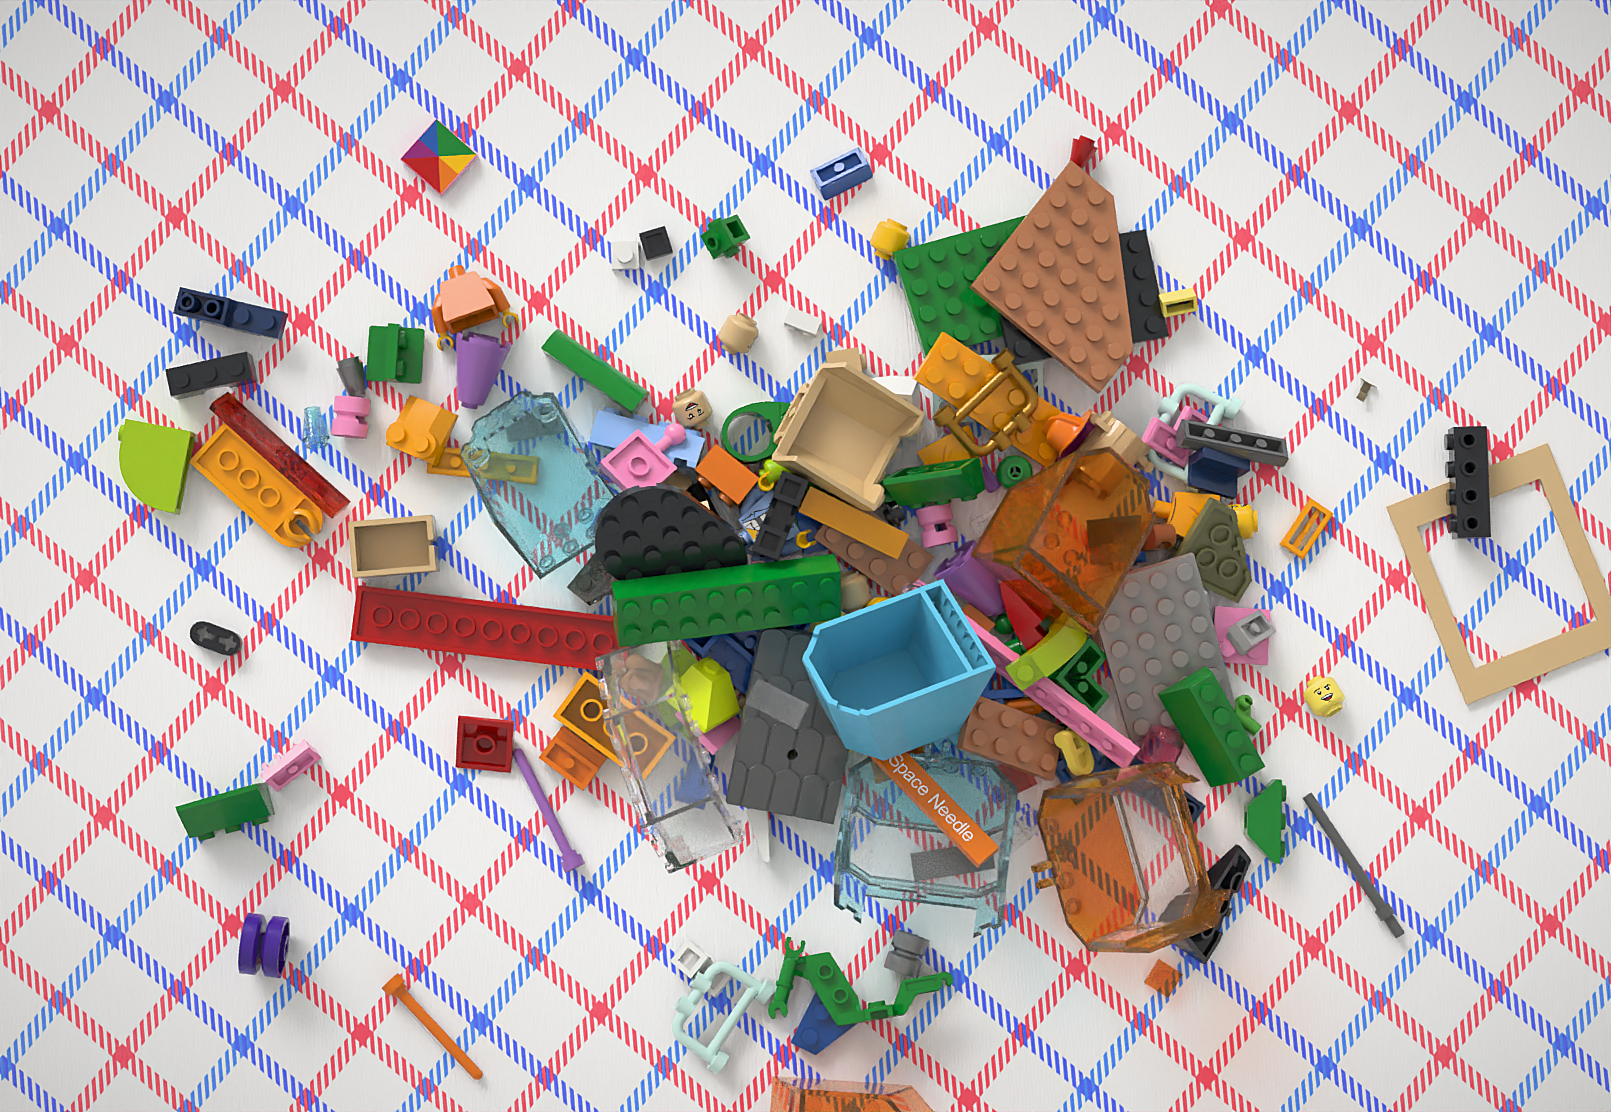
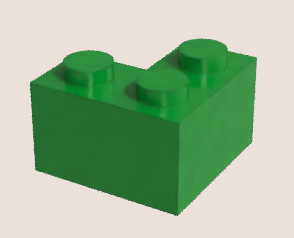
M1090 637L1087 638L1084 645L1073 657L1047 677L1081 704H1084L1094 714L1110 697L1092 678L1093 674L1107 657Z

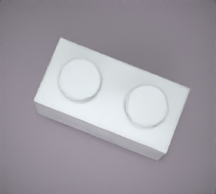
M790 307L784 320V325H786L788 330L794 332L799 330L802 331V335L812 338V336L816 337L822 319Z

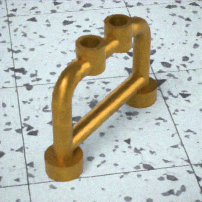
M1008 348L999 352L991 360V363L998 372L956 412L949 404H946L932 417L939 427L945 425L968 452L978 457L988 456L996 449L1000 452L1006 450L1013 443L1009 436L1016 430L1019 433L1026 431L1032 425L1029 417L1037 409L1038 394L1033 385L1012 362L1015 356ZM1010 376L1027 396V404L1022 410L1016 412L1002 429L995 432L985 445L979 446L959 424Z

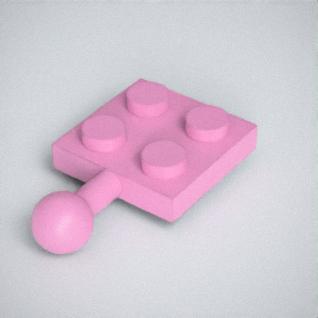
M670 424L664 431V437L654 445L637 429L601 460L598 467L622 491L637 485L646 487L656 486V483H664L676 472L677 467L663 452L671 445L683 443L686 438V430L680 424Z

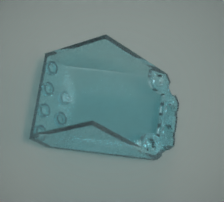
M521 391L510 400L491 410L487 415L477 419L471 428L473 435L469 443H465L460 451L462 459L493 524L539 579H542L595 545L594 527L596 520L605 505L618 495L619 492L610 478L598 467L599 462L554 393L544 392L542 395H533L531 391Z

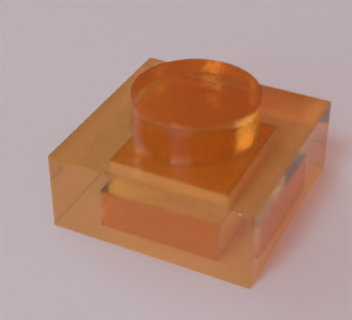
M1157 959L1144 983L1168 998L1183 974Z

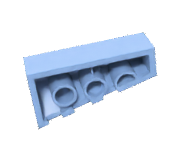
M605 407L604 411H597L589 442L592 445L614 450L639 429L655 445L664 437V431L670 424L659 421L658 426L647 423L648 418L632 414L631 418L620 416V410ZM686 428L684 442L680 445H671L663 454L676 467L695 472L696 467L700 464L706 440L701 437V432Z

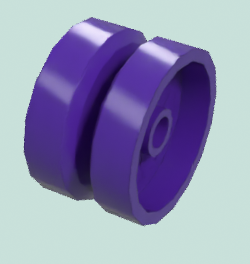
M247 914L239 944L238 970L240 974L256 975L260 968H262L265 977L281 978L289 948L290 921L288 917L273 916L267 925L263 914Z

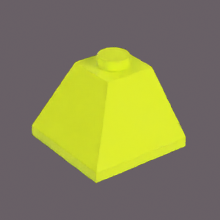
M709 656L693 664L664 697L665 701L703 733L729 720L740 711L729 672Z

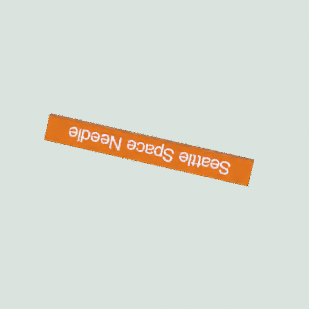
M907 752L884 761L869 756L977 868L998 852L999 846Z

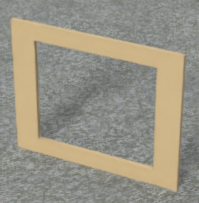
M1548 443L1488 466L1490 498L1539 479L1596 620L1474 668L1417 528L1451 514V506H1447L1446 491L1450 489V482L1386 507L1466 705L1611 648V597Z

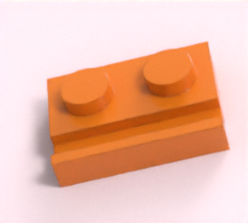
M564 725L561 726L560 730L538 757L582 791L585 790L608 759Z

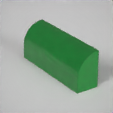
M560 329L555 330L541 347L544 354L631 414L636 415L650 395L648 390Z

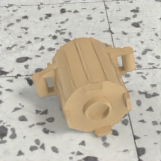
M1107 410L1101 416L1091 412L1087 422H1090L1095 428L1065 466L1071 470L1073 468L1076 469L1072 476L1080 483L1085 482L1093 489L1102 490L1098 494L1102 499H1105L1108 494L1114 491L1135 464L1138 469L1145 472H1151L1154 469V464L1144 458L1152 448L1148 447L1126 425L1112 417L1113 413Z

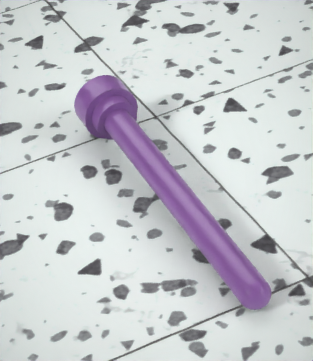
M516 748L513 751V756L562 853L561 859L563 862L560 864L564 872L567 873L585 864L581 853L577 854L576 850H572L524 751L521 748Z

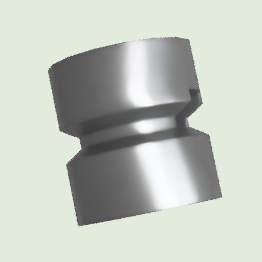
M896 929L891 942L894 950L888 952L884 967L918 978L922 966L919 958L926 954L930 940Z

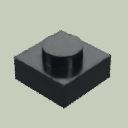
M665 226L639 233L647 261L673 254Z

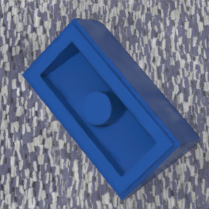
M859 147L810 170V174L825 201L873 177L870 165Z

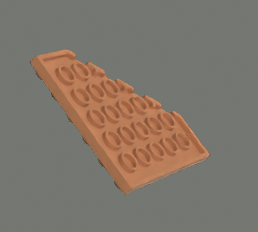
M1071 160L969 288L1098 394L1131 354L1133 342L1114 195Z

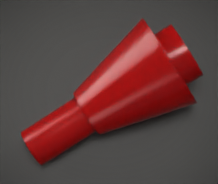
M1080 135L1079 139L1073 138L1069 162L1072 160L1083 169L1098 150L1097 147H1094L1095 141Z

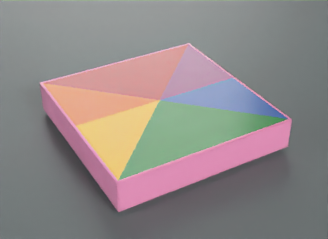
M436 118L400 160L442 197L478 155Z

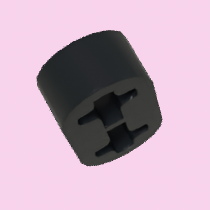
M205 621L196 622L190 629V638L198 646L227 656L236 655L242 649V638L238 633ZM206 626L207 632L215 636L213 640L204 638L201 642L199 640L200 635L196 634L197 630L203 629ZM230 636H233L232 641L236 643V646L226 651V645L218 642L219 637L229 639Z

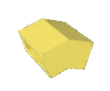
M1193 288L1158 295L1164 317L1198 311L1197 297ZM1188 300L1190 302L1186 304L1166 307V305Z

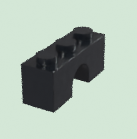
M247 351L165 369L170 395L176 400L202 395L204 391L214 388H233L258 382L253 356Z
M782 471L768 511L752 547L753 552L776 561L779 560L807 489L808 480Z

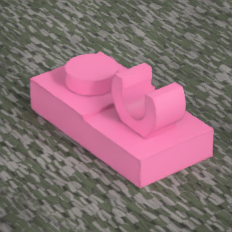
M304 739L299 744L294 745L282 757L274 754L276 763L271 767L264 762L262 764L264 772L260 775L268 785L278 792L320 760L321 756Z

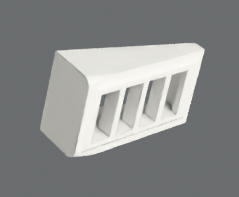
M749 808L746 814L762 860L765 863L769 862L771 849L768 811Z

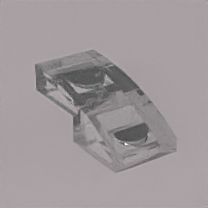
M759 678L745 702L798 730L810 707V704Z

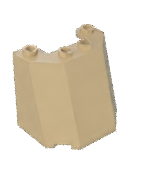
M846 362L823 363L817 369L810 385L805 382L799 388L778 427L773 440L778 446L772 454V461L863 511H875L882 505L885 499V494H883L884 487L879 485V483L885 477V468L888 462L897 454L899 449L898 443L901 438H909L920 432L923 426L922 420L926 413Z

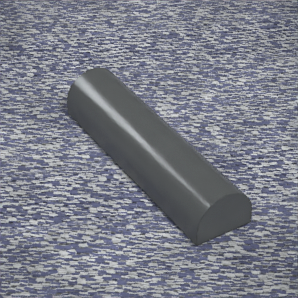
M1186 419L1181 420L1176 432V446L1179 448L1198 451L1203 447H1207L1251 462L1284 467L1289 460L1286 439Z

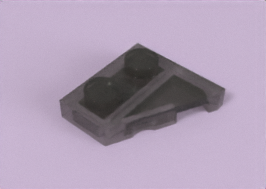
M595 552L567 588L591 606L601 601L604 596L612 595L611 582L618 580L603 568Z

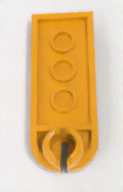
M225 421L189 461L190 464L280 544L291 548H300L314 540L296 524L298 520L303 522L315 535L321 532L324 524V514L319 503L228 421Z

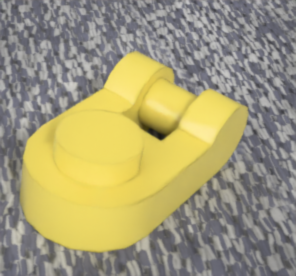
M1069 727L1054 736L1055 744L1062 749L1070 771L1076 776L1090 774L1094 768V758L1088 742Z

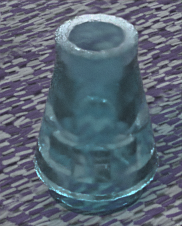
M311 406L305 408L302 442L305 443L308 449L326 447L328 445L327 440L330 437L320 407Z

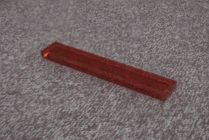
M227 392L212 402L209 409L330 518L333 519L348 507L351 501L232 394Z

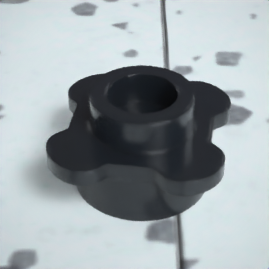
M895 500L889 504L887 502L884 503L886 509L882 513L890 525L895 523L897 527H900V523L906 520V517Z

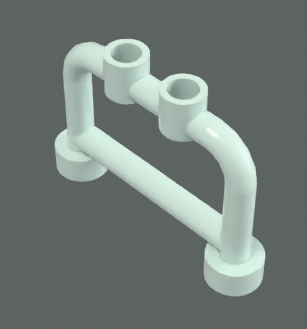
M1188 383L1177 387L1170 399L1164 396L1157 411L1162 413L1160 420L1169 425L1181 399L1185 395L1191 394L1215 406L1207 424L1218 426L1223 416L1233 421L1243 401L1234 396L1229 401L1199 385ZM1153 449L1148 452L1146 458L1154 464L1156 469L1188 484V462L1183 470L1159 458L1157 452ZM1189 486L1186 489L1192 493H1198L1199 491Z
M727 961L712 964L704 974L699 971L695 974L689 984L694 989L688 998L682 995L676 1002L674 1009L678 1013L672 1023V1032L675 1039L709 1062L707 1068L715 1074H718L723 1069L729 1058V1055L721 1051L720 1048L753 999L755 998L762 1004H765L776 988V985L767 979L761 983L736 965ZM725 972L748 988L707 1048L688 1036L683 1030V1025L694 1012L701 997L710 988L716 975Z

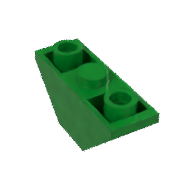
M1272 779L1244 805L1243 834L1271 863L1280 864V858L1285 857V841H1281V830H1285L1286 815L1281 813L1282 802L1286 801L1287 790L1286 785H1282V779Z

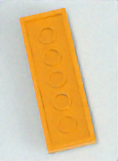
M942 332L912 379L956 409H959L998 370L990 362L947 333ZM1009 376L968 417L992 433H995L1002 429L1016 412L1025 407L1027 396ZM1038 396L1037 409L1029 417L1032 425L1023 433H1019L1016 430L1009 437L1013 441L1011 444L1013 447L1044 468L1050 469L1059 453L1046 443V437L1043 435L1042 430L1050 417L1057 416L1062 411Z

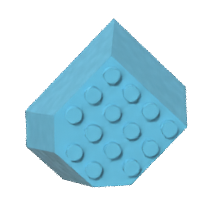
M943 579L815 626L811 641L802 658L818 700L845 748L883 761L959 732L996 670V665Z

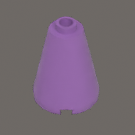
M457 331V400L462 402V407L477 409L478 405L483 406L511 349L512 343L505 340V345H501L498 343L499 338L469 331L467 337H465L462 331Z
M970 540L954 551L956 554L953 557L944 559L933 575L937 578V581L943 579L948 589L985 616L993 615L996 617L1005 610L1000 583L980 544L975 540Z

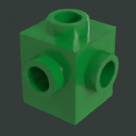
M737 214L725 219L721 217L715 219L707 225L709 229L700 236L714 260L725 256L726 259L735 256L740 252L739 247L751 238Z

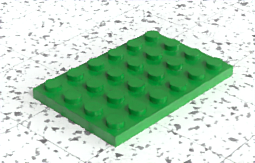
M1026 215L892 253L924 359L942 332L947 333L966 347L1003 337L997 310L969 287L987 266L986 259L990 256H995Z

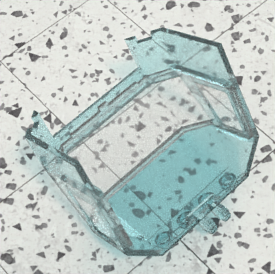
M933 742L925 745L924 753H908L999 846L998 852L977 868L870 757L849 768L834 856V905L840 910L848 909L854 914L853 919L860 924L867 896L977 910L973 938L982 935L983 929L988 927L996 929L1003 926L1018 798V788L991 762L949 757L950 743L944 742L942 746V757L932 756Z

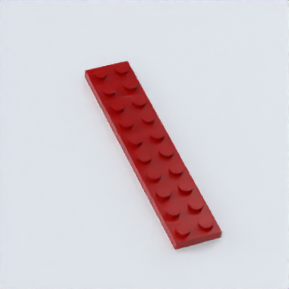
M357 585L350 638L352 641L627 674L626 663L629 659L630 646L619 648L614 631L613 616Z

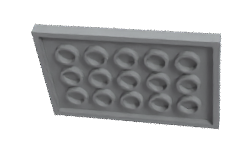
M1192 552L1085 585L1104 653L1107 657V664L1127 734L1132 742L1177 729L1158 693L1204 666L1214 674L1232 708L1235 710L1234 696L1195 555Z

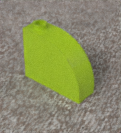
M125 419V424H121L118 432V441H121L119 465L122 477L129 490L140 501L152 508L180 515L190 467L189 461L192 457L196 434L187 430Z

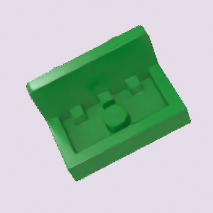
M388 323V326H370L366 380L420 384L422 382L424 329L405 328L400 324Z

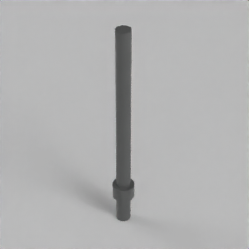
M1311 792L1304 796L1302 799L1376 908L1375 913L1380 921L1384 920L1395 938L1402 936L1405 932L1394 917V910L1389 903L1384 902L1313 793Z

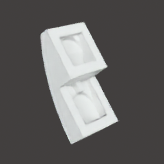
M688 939L670 960L690 979H693L698 971L704 974L712 964L717 963ZM725 972L717 974L707 992L717 998L733 977Z

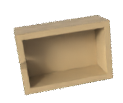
M421 515L348 522L352 578L363 579L440 572L438 547L432 545V542H437L435 516Z

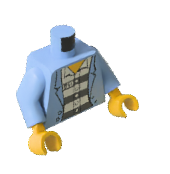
M767 471L758 479V483L746 496L739 510L741 516L739 522L744 528V531L739 533L746 549L753 545L774 494L772 488L778 483V479L772 484L767 481L766 478L771 473L770 471ZM793 522L780 556H789L803 548L815 545L816 540L810 543L806 540V534L812 531L809 529L800 532Z

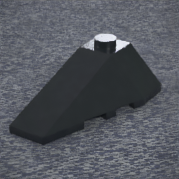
M1237 844L1231 848L1170 905L1157 926L1168 941L1204 965L1223 935L1222 932H1219L1225 916L1230 917L1232 908H1229L1233 894L1240 891L1251 863L1250 857L1243 848Z

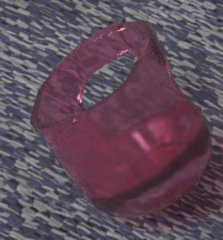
M1154 725L1145 734L1136 757L1151 767L1171 775L1183 751L1184 740L1176 730L1165 725Z

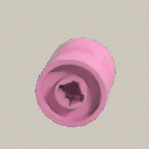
M335 396L333 412L337 414V417L332 419L331 435L367 439L368 423L365 421V417L369 416L371 400L353 396Z
M950 503L916 510L918 525L924 529L921 533L924 549L958 542L956 527L950 523L953 519ZM935 525H940V532H936Z

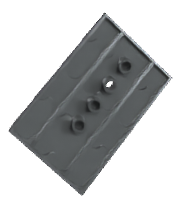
M786 626L760 629L725 799L726 803L834 824L849 749L845 748L822 708L802 662L813 632Z

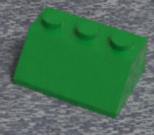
M979 457L901 468L883 480L885 488L899 506L909 505L910 509L926 506L927 502L934 501L935 505H944L951 503V499L961 498V502L977 499V495L986 489Z
M266 782L252 784L175 807L189 838L198 837L199 842L214 838V832L225 829L226 834L242 830L241 824L250 821L253 826L269 822L268 816L275 815Z

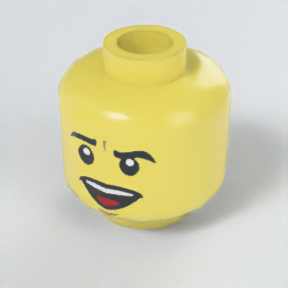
M1318 675L1306 683L1308 688L1303 693V697L1316 716L1328 718L1343 709L1342 703L1345 700V695L1332 677L1322 678L1321 675Z

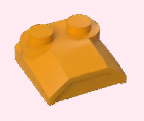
M410 395L396 422L392 423L386 431V445L437 466L459 416Z

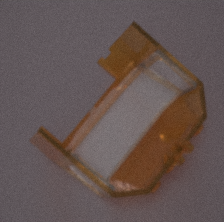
M1171 761L1145 763L1090 773L1043 790L1036 819L1048 860L1032 865L1031 870L1033 873H1039L1051 868L1053 877L1039 880L1035 883L1037 889H1044L1053 885L1056 886L1066 925L1089 952L1152 953L1218 925L1221 917L1219 913L1224 900H1228L1232 889L1211 888L1182 786L1183 783H1195L1200 781V779L1186 774Z

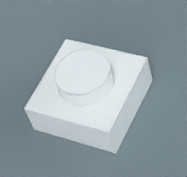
M638 241L611 242L612 271L640 269Z

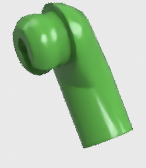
M1244 694L1235 699L1234 711L1244 729L1254 736L1262 726L1251 717L1253 700L1249 695Z

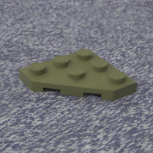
M1209 497L1172 558L1192 552L1195 555L1203 587L1238 603L1252 582V578L1247 566L1246 552L1237 524V514L1232 507Z

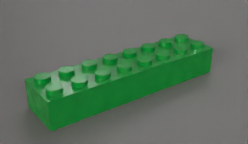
M834 554L611 582L614 631L619 648L822 622L841 617V571Z

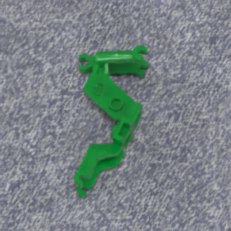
M787 937L784 945L786 952L779 979L776 981L777 988L774 999L768 1007V1014L771 1019H775V1011L779 1009L782 1016L787 1017V1003L790 991L793 990L794 976L802 977L811 983L837 1027L903 1016L908 1011L915 996L939 991L942 988V980L945 981L947 987H950L953 984V977L948 972H941L935 975L902 980L893 1005H886L885 1000L868 1003V1009L861 1010L858 996L830 952L799 957L804 951L805 941L801 940V946L798 950H792L789 946L791 937Z

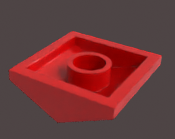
M459 715L455 767L511 773L515 740L514 721Z

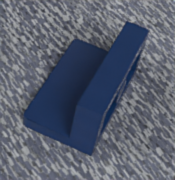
M1203 447L1188 456L1189 487L1231 500L1237 498L1238 478L1250 471L1249 460L1207 447Z

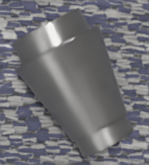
M359 356L337 361L338 368L336 370L348 396L357 397L365 395L363 362H360Z

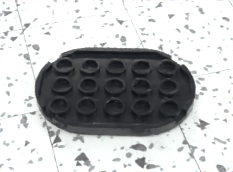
M656 483V486L646 487L637 485L622 491L605 505L595 523L594 544L597 557L603 568L618 581L748 565L746 548L734 527L684 490L669 484Z

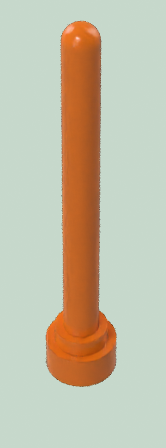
M398 973L394 975L381 989L388 996L398 997L473 1079H481L483 1073L479 1067L405 989L407 987L404 984L405 980Z

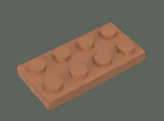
M839 498L840 501L887 523L872 511H863L857 508L856 506L846 502L845 500ZM824 524L820 525L812 537L894 597L909 592L912 585L921 577L934 558L932 554L909 538L898 560Z
M980 696L960 729L957 749L1045 781L1054 780L1060 748L1055 744L1054 736L1064 730V727Z

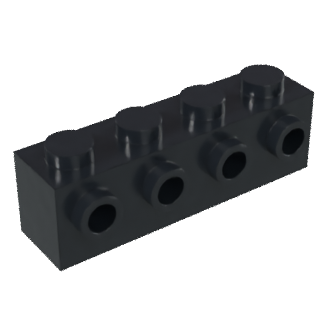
M1487 426L1452 427L1448 429V434L1444 435V448L1449 450V461L1445 463V476L1450 478V489L1446 491L1447 506H1451V517L1447 519L1448 533H1452V540L1486 539L1491 537Z

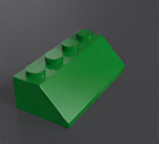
M1206 666L1158 693L1160 700L1210 787L1242 781L1266 767L1216 677Z

